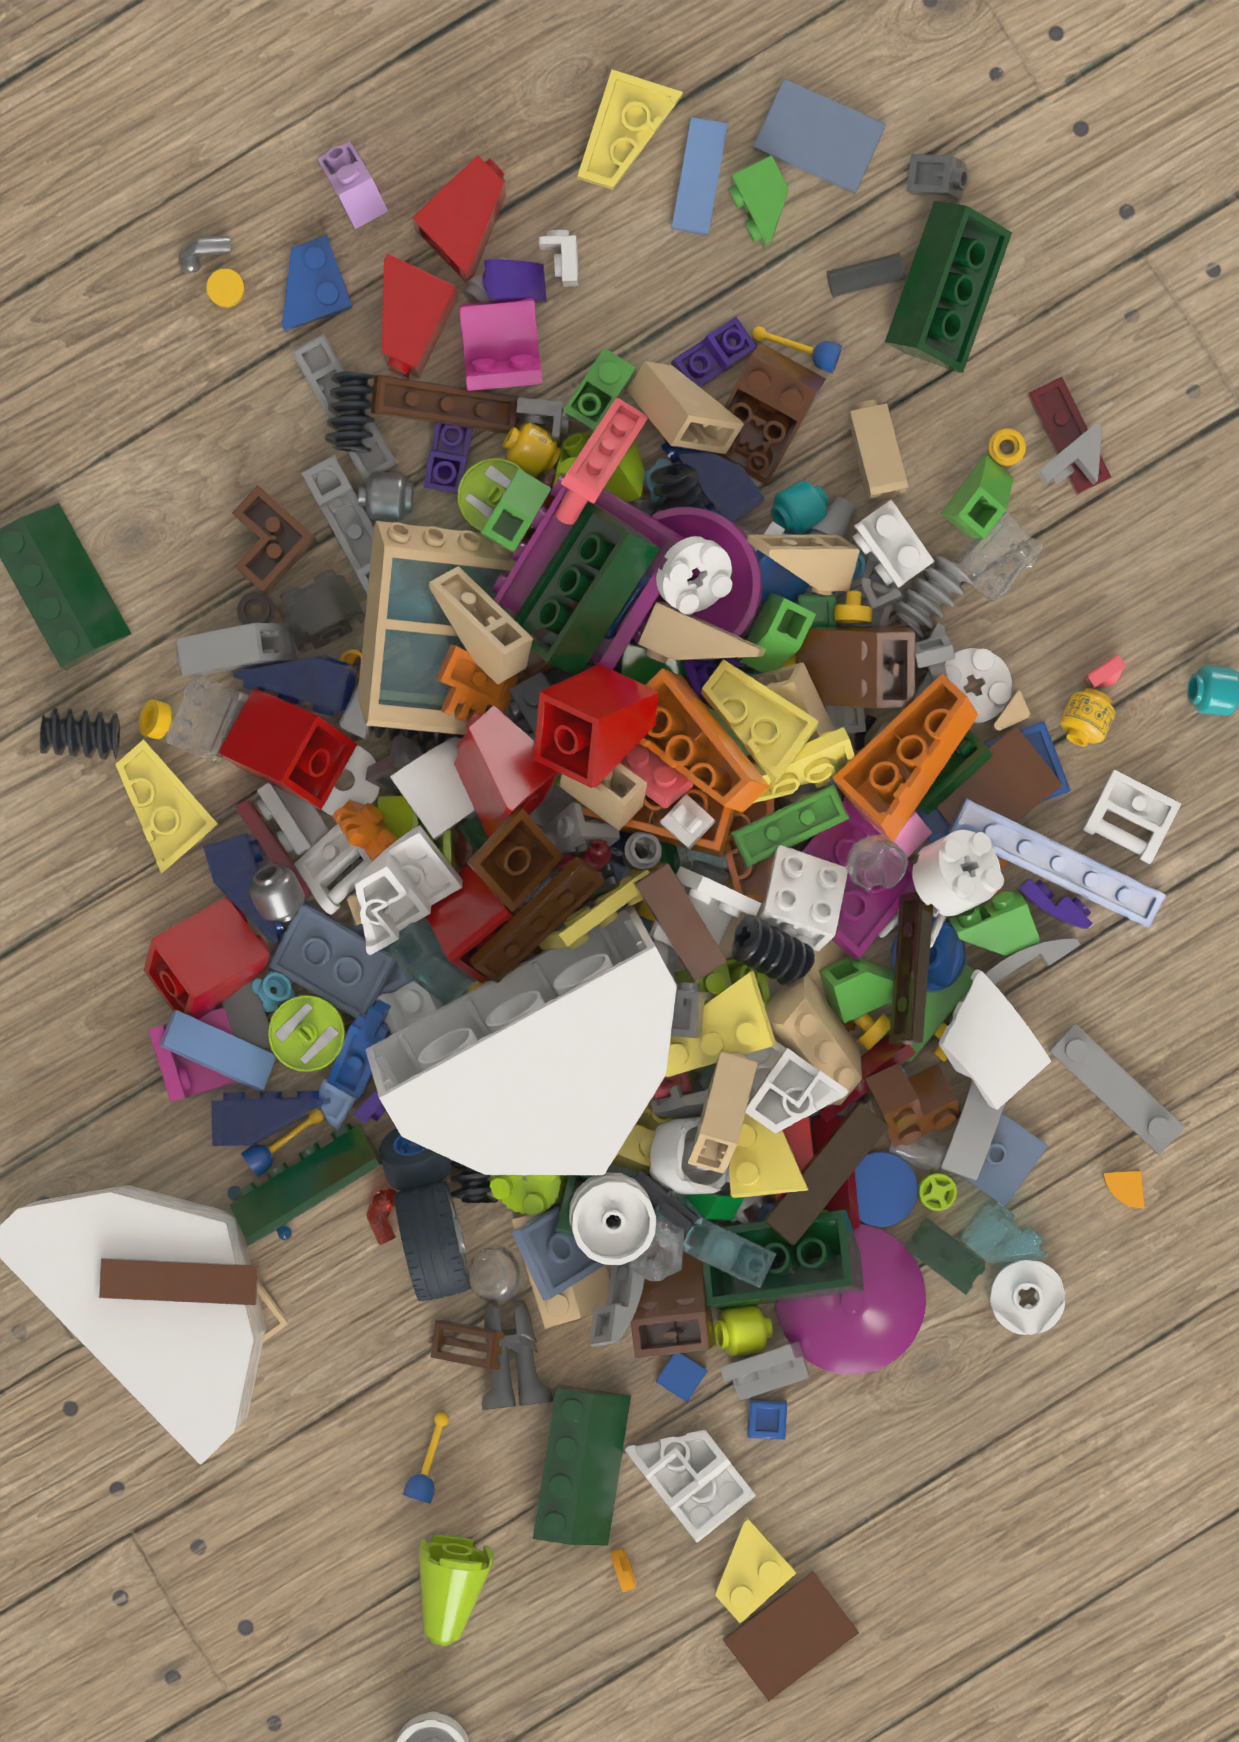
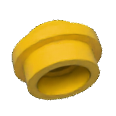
M1010 428L1000 429L995 432L988 443L990 457L1002 466L1017 464L1023 458L1026 451V443L1023 436L1018 431ZM1003 441L1012 443L1013 452L1011 454L1001 452L1000 444Z

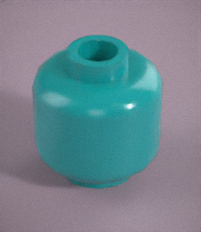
M798 481L775 495L773 500L774 506L771 507L772 518L777 525L785 529L784 533L789 532L792 535H803L826 517V506L829 504L828 497L820 486L814 487L807 481Z
M1209 665L1201 667L1196 674H1192L1189 678L1187 685L1188 701L1193 704L1197 712L1202 714L1231 715L1239 705L1238 672L1230 667Z

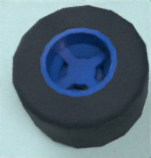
M397 1128L391 1130L382 1139L379 1147L386 1180L393 1188L400 1191L442 1182L448 1176L452 1166L449 1158L402 1137Z

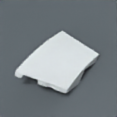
M456 736L426 752L390 776L434 839L440 837L463 819H468L476 813L454 766L459 752L456 746L461 740Z
M420 825L385 849L355 880L361 923L363 924L366 940V952L369 956L398 940L399 931L431 913V905L462 888V878Z
M977 969L971 976L973 980L971 988L964 1002H958L953 1012L952 1022L946 1027L939 1045L955 1071L972 1078L987 1104L998 1110L1043 1070L1051 1060L1005 996L982 971Z
M777 1041L776 1045L744 1054L749 1060L758 1062L745 1114L775 1134L845 1097L849 1092L825 1073L816 1069Z
M706 1430L687 1433L685 1436L668 1437L644 1445H632L625 1449L629 1457L697 1543L756 1496Z

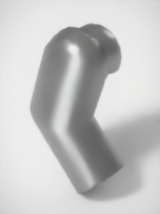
M227 235L195 239L179 253L178 261H181L182 272H198L201 268L199 259L206 255L230 254V238Z

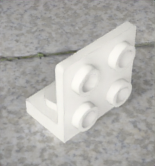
M782 845L778 846L774 854L765 901L761 904L756 917L788 933L792 937L798 938L803 943L809 944L813 950L819 952L836 934L848 869Z
M681 866L676 874L677 879L718 946L732 916L738 918L741 911L756 916L762 904ZM655 920L649 934L650 937L671 946Z

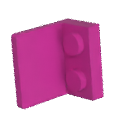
M533 298L460 305L467 391L542 384L535 302Z
M224 1008L212 1010L199 1019L206 1024L233 1035ZM167 1025L148 1029L170 1102L238 1082L160 1047L159 1045Z

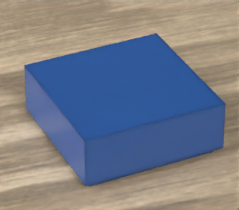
M683 1353L672 1354L656 1379V1383L688 1402L708 1370Z
M749 1399L747 1437L785 1440L787 1401Z

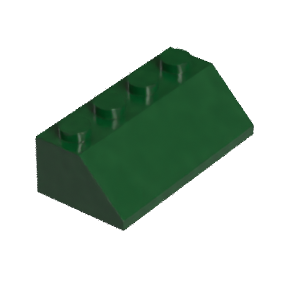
M934 201L885 343L907 355L963 373L1012 232L967 205Z
M588 501L514 618L533 638L531 649L547 663L573 675L581 673L660 548L629 524L596 503L593 504ZM573 601L579 603L576 609H573L568 605L571 604ZM540 628L550 631L540 640L533 636Z
M59 503L20 517L0 528V559L62 669L67 671L132 635Z
M350 1122L330 1134L333 1141L321 1148L318 1142L300 1152L298 1155L301 1161L290 1168L284 1162L266 1173L269 1181L261 1186L256 1187L254 1182L234 1193L237 1200L231 1203L230 1207L249 1245L258 1242L382 1165L380 1154L362 1125H357L353 1128Z
M846 1210L820 1213L795 1245L789 1244L764 1221L699 1230L706 1306L725 1310L733 1307L755 1306L864 1291L861 1253Z
M557 1384L533 1539L568 1545L608 1546L631 1395Z

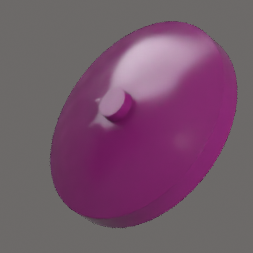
M676 507L651 515L650 517L684 538L702 537L705 540L716 542L727 552L732 566L730 576L732 581L731 591L725 597L719 598L708 608L694 612L691 615L741 637L756 616L763 587L761 565L754 547L747 542L748 537L729 519L706 509ZM697 568L693 569L692 577L687 580H695L699 576L700 571ZM660 594L633 637L638 643L656 602L669 604Z
M860 1223L859 1228L853 1229L861 1253L864 1291L775 1303L779 1324L789 1343L792 1344L799 1341L804 1358L819 1368L839 1374L868 1373L896 1360L909 1348L916 1338L922 1325L926 1308L924 1279L912 1254L891 1234Z

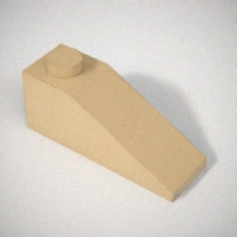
M748 535L747 542L811 585L812 591L822 595H832L833 591L850 590L860 549L840 535Z
M459 566L429 582L431 592L472 660L497 684H500L526 669L533 638Z
M656 602L638 643L647 648L645 655L662 663H666L668 658L671 660L758 657L763 656L766 651L765 648L691 614L684 615L678 609L665 602Z

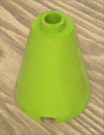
M433 1535L430 1543H426L425 1538L421 1540L418 1551L423 1632L426 1636L430 1637L432 1643L448 1646L452 1644V1641H457L461 1638L493 1565L494 1552L490 1547L484 1545L482 1551L473 1547L474 1540L454 1535Z

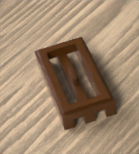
M435 1320L431 1358L487 1369H500V1362L496 1360L497 1354H502V1347L498 1346L499 1339H504V1331L445 1320ZM449 1330L489 1338L488 1344L443 1336V1331ZM442 1344L487 1352L486 1359L441 1351Z

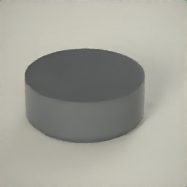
M694 860L690 871L725 886L729 876L724 870L699 860Z

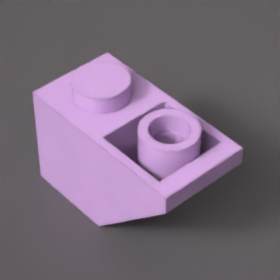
M350 141L342 146L331 148L325 155L317 158L355 229L389 212L372 177Z

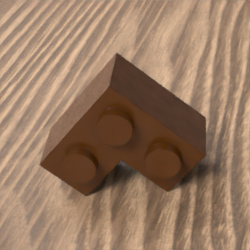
M257 485L232 512L241 523L259 538L235 567L267 595L316 542V538Z
M897 1063L865 1078L874 1113L889 1126L885 1134L893 1148L912 1144L921 1135L936 1128H946L955 1119L959 1118L960 1109L957 1098L938 1064L907 1078L900 1063Z

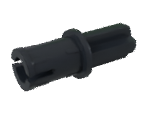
M643 1169L637 1173L633 1179L647 1192L655 1214L659 1212L682 1232H688L697 1222L698 1215L672 1194V1189L666 1190L645 1173Z

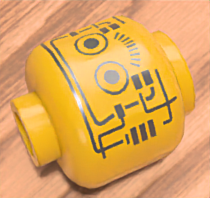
M531 422L524 423L519 429L512 427L502 445L507 449L506 460L515 463L525 473L534 478L542 473L549 474L561 453V449L557 447L558 441L552 439V433Z
M1086 688L1084 691H1078L1071 695L1060 719V725L1067 732L1066 738L1070 742L1086 747L1088 743L1097 744L1105 739L1116 713L1111 705L1112 700L1110 697L1092 688Z

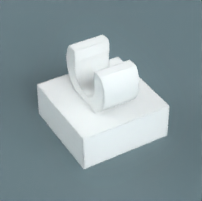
M685 794L660 823L690 850L715 823V820Z

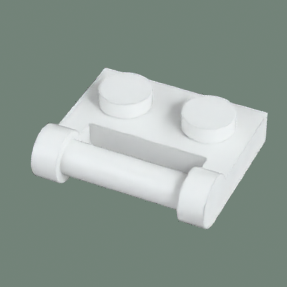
M1112 770L1083 827V831L1091 835L1097 833L1140 855V860L1151 864L1181 803L1116 770ZM1106 810L1152 832L1149 841L1146 842L1103 820L1102 818Z
M337 824L294 865L319 905L328 914L332 915L341 907L340 902L355 889V880L372 861L363 848L349 844L346 834H343L339 824ZM362 856L363 861L329 892L327 886L355 860Z

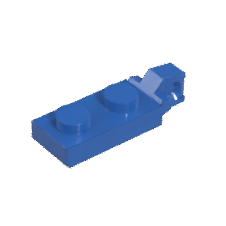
M377 999L375 1005L370 1007L367 1016L360 1013L357 1019L350 1025L342 1050L327 1080V1083L359 1101L364 1096L373 1076L365 1049L389 1037L390 1028L383 1024L388 1016L391 1005L380 999Z

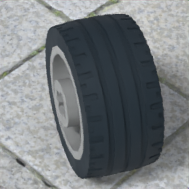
M446 1181L435 1182L430 1185L426 1184L421 1187L417 1186L394 1193L402 1245L418 1301L439 1299L470 1290L471 1282L465 1254L464 1236L459 1217L456 1215L448 1183Z

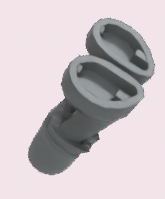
M524 1300L513 1301L514 1322L516 1321V1328L502 1330L501 1323L503 1322L498 1302L490 1303L486 1307L484 1328L504 1331V1339H499L498 1346L502 1347V1354H497L496 1360L500 1362V1369H492L491 1389L482 1396V1410L516 1406L510 1375L508 1348L516 1354L519 1405L553 1402L551 1389L539 1382L536 1373L533 1351L538 1353L535 1344L537 1340L533 1333L531 1316Z

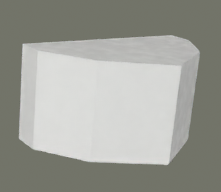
M627 905L616 911L619 916L605 927L595 926L587 932L590 938L573 950H570L569 947L545 950L516 966L499 983L490 980L365 1049L379 1099L400 1135L484 1175H604L666 1076L677 987L634 906Z
M122 1185L39 1200L18 1208L0 1225L1 1260L200 1465L248 1417L266 1331L258 1293L256 1305L99 1298L102 1258L251 1265L246 1239L233 1212L131 1185Z

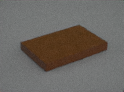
M1015 726L989 747L993 757L936 809L951 826L964 798L1017 822L1063 786V784L1018 727Z
M812 1571L723 1638V1641L766 1699L770 1701L859 1634V1631L815 1572Z

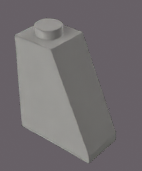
M251 623L176 638L178 646L176 658L181 668L182 676H202L297 661L291 624Z

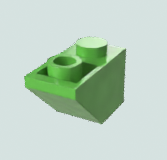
M772 155L731 175L732 187L728 188L736 208L738 209L743 206L749 218L744 223L753 242L760 240L763 248L770 246L789 190Z
M603 348L563 412L595 431L616 397L620 399L636 374V367Z
M984 455L940 514L966 537L985 539L1007 510L1014 478L988 455Z
M518 469L480 535L513 554L551 488Z
M770 592L747 639L765 648L766 651L763 656L738 657L737 660L762 673L781 668L800 649L816 613Z
M1018 889L1012 892L998 893L992 900L948 918L950 925L960 940L1004 956L1041 942L1029 907Z
M849 956L819 970L828 1004L843 1023L859 1019L866 1013L881 1006L892 1004L894 970L862 958L853 960Z

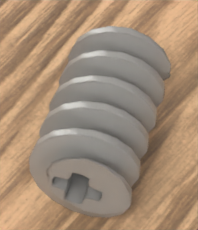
M937 555L933 559L937 570L931 567H926L923 570L927 581L920 578H915L912 581L917 592L905 589L902 594L906 603L899 600L892 603L897 619L904 626H909L913 629L915 636L921 640L924 638L919 628L921 625L930 629L935 627L929 616L931 614L940 618L945 616L940 607L941 603L953 607L955 604L950 594L952 592L961 596L965 594L960 584L962 581L973 585L972 581L960 568L950 560Z

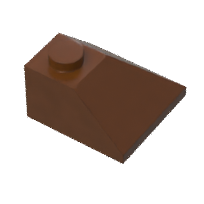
M518 807L467 863L504 906L513 912L564 856L525 810Z

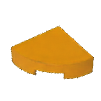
M1142 1170L1103 1173L1106 1187L1117 1200L1131 1207L1145 1208Z
M619 1548L610 1551L622 1592L634 1589L636 1579L625 1549Z

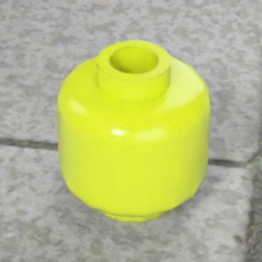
M757 1306L727 1308L721 1313L720 1319L715 1320L714 1323L716 1343L719 1349H724L731 1357L762 1352L765 1349L767 1339L771 1338L773 1334L769 1316H764Z

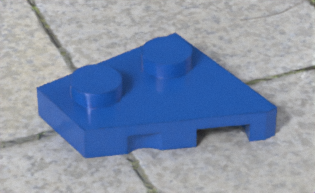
M327 235L291 248L282 320L285 332L353 308Z

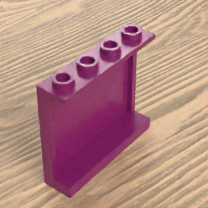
M561 474L550 492L555 497L548 510L541 507L530 525L536 529L530 541L527 542L522 539L514 551L511 559L516 561L515 566L510 574L503 571L491 590L497 594L494 601L498 605L501 604L516 614L573 526V524L562 523L555 516V511L568 489L561 484L565 477L563 474ZM604 488L595 503L641 532L660 548L639 581L644 588L641 595L617 615L610 629L590 658V660L598 665L601 664L614 670L660 594L657 588L656 576L658 569L663 570L664 564L667 561L664 556L672 546L686 538Z

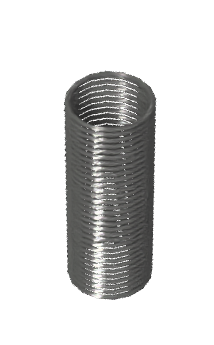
M899 252L889 256H882V258H875L873 260H866V262L832 269V271L827 270L826 272L833 298L843 296L845 293H854V291H861V289H870V287H877V285H886V283L906 279L903 261Z

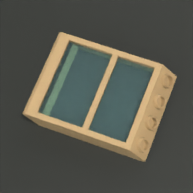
M376 521L373 531L358 689V702L365 725L462 735L467 733L464 727L467 724L468 716L464 721H460L454 718L455 710L451 715L442 712V705L450 687L435 680L450 645L457 646L463 650H466L431 592L429 582L459 566L494 600L497 594L491 590L503 571L510 574L516 564V561L511 559L512 553L483 537L480 533L469 530L459 531L434 526L425 527L407 525L400 522ZM499 604L513 619L515 618L516 613ZM487 705L484 714L491 708ZM506 705L504 712H501L508 717L510 710Z

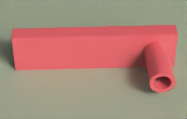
M616 397L561 482L568 489L555 511V516L559 521L568 525L574 524L587 501L595 503L648 419L647 415Z

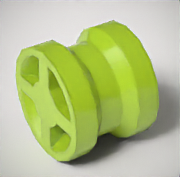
M929 1173L918 1184V1197L923 1205L931 1210H946L956 1200V1185L950 1177L943 1173Z

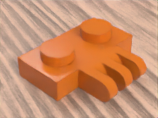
M450 645L435 680L450 687L442 705V712L451 715L455 710L454 718L464 721L468 716L467 722L478 712L483 715L487 705L490 707L496 706L500 711L504 712L507 705L506 702L510 699L509 689L514 687L519 679L518 676L513 675L497 684L472 660L468 651L454 645Z
M349 799L342 808L337 809L333 813V817L339 824L343 834H346L349 844L363 848L372 862L385 849L398 840L382 821L383 814L370 803L362 804Z

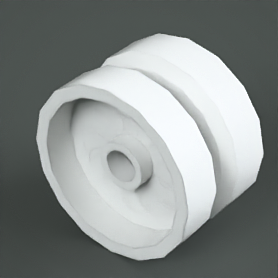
M607 1172L604 1175L590 1177L577 1188L570 1202L569 1222L578 1247L589 1258L605 1265H622L636 1260L649 1248L656 1231V1215L647 1192L635 1179L622 1173ZM610 1215L619 1216V1220L617 1222L611 1219L610 1221H608V1223H606V1219Z

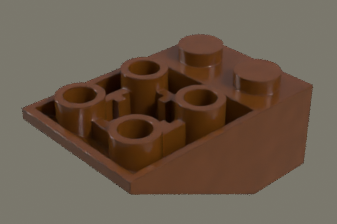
M760 342L724 406L738 417L744 425L726 454L706 452L768 485L826 378Z
M909 626L810 627L800 649L796 652V664L804 663L823 705L904 708L915 700V631Z
M699 1233L652 1239L647 1249L646 1273L642 1294L631 1321L635 1358L710 1350L716 1345L712 1309L706 1306Z

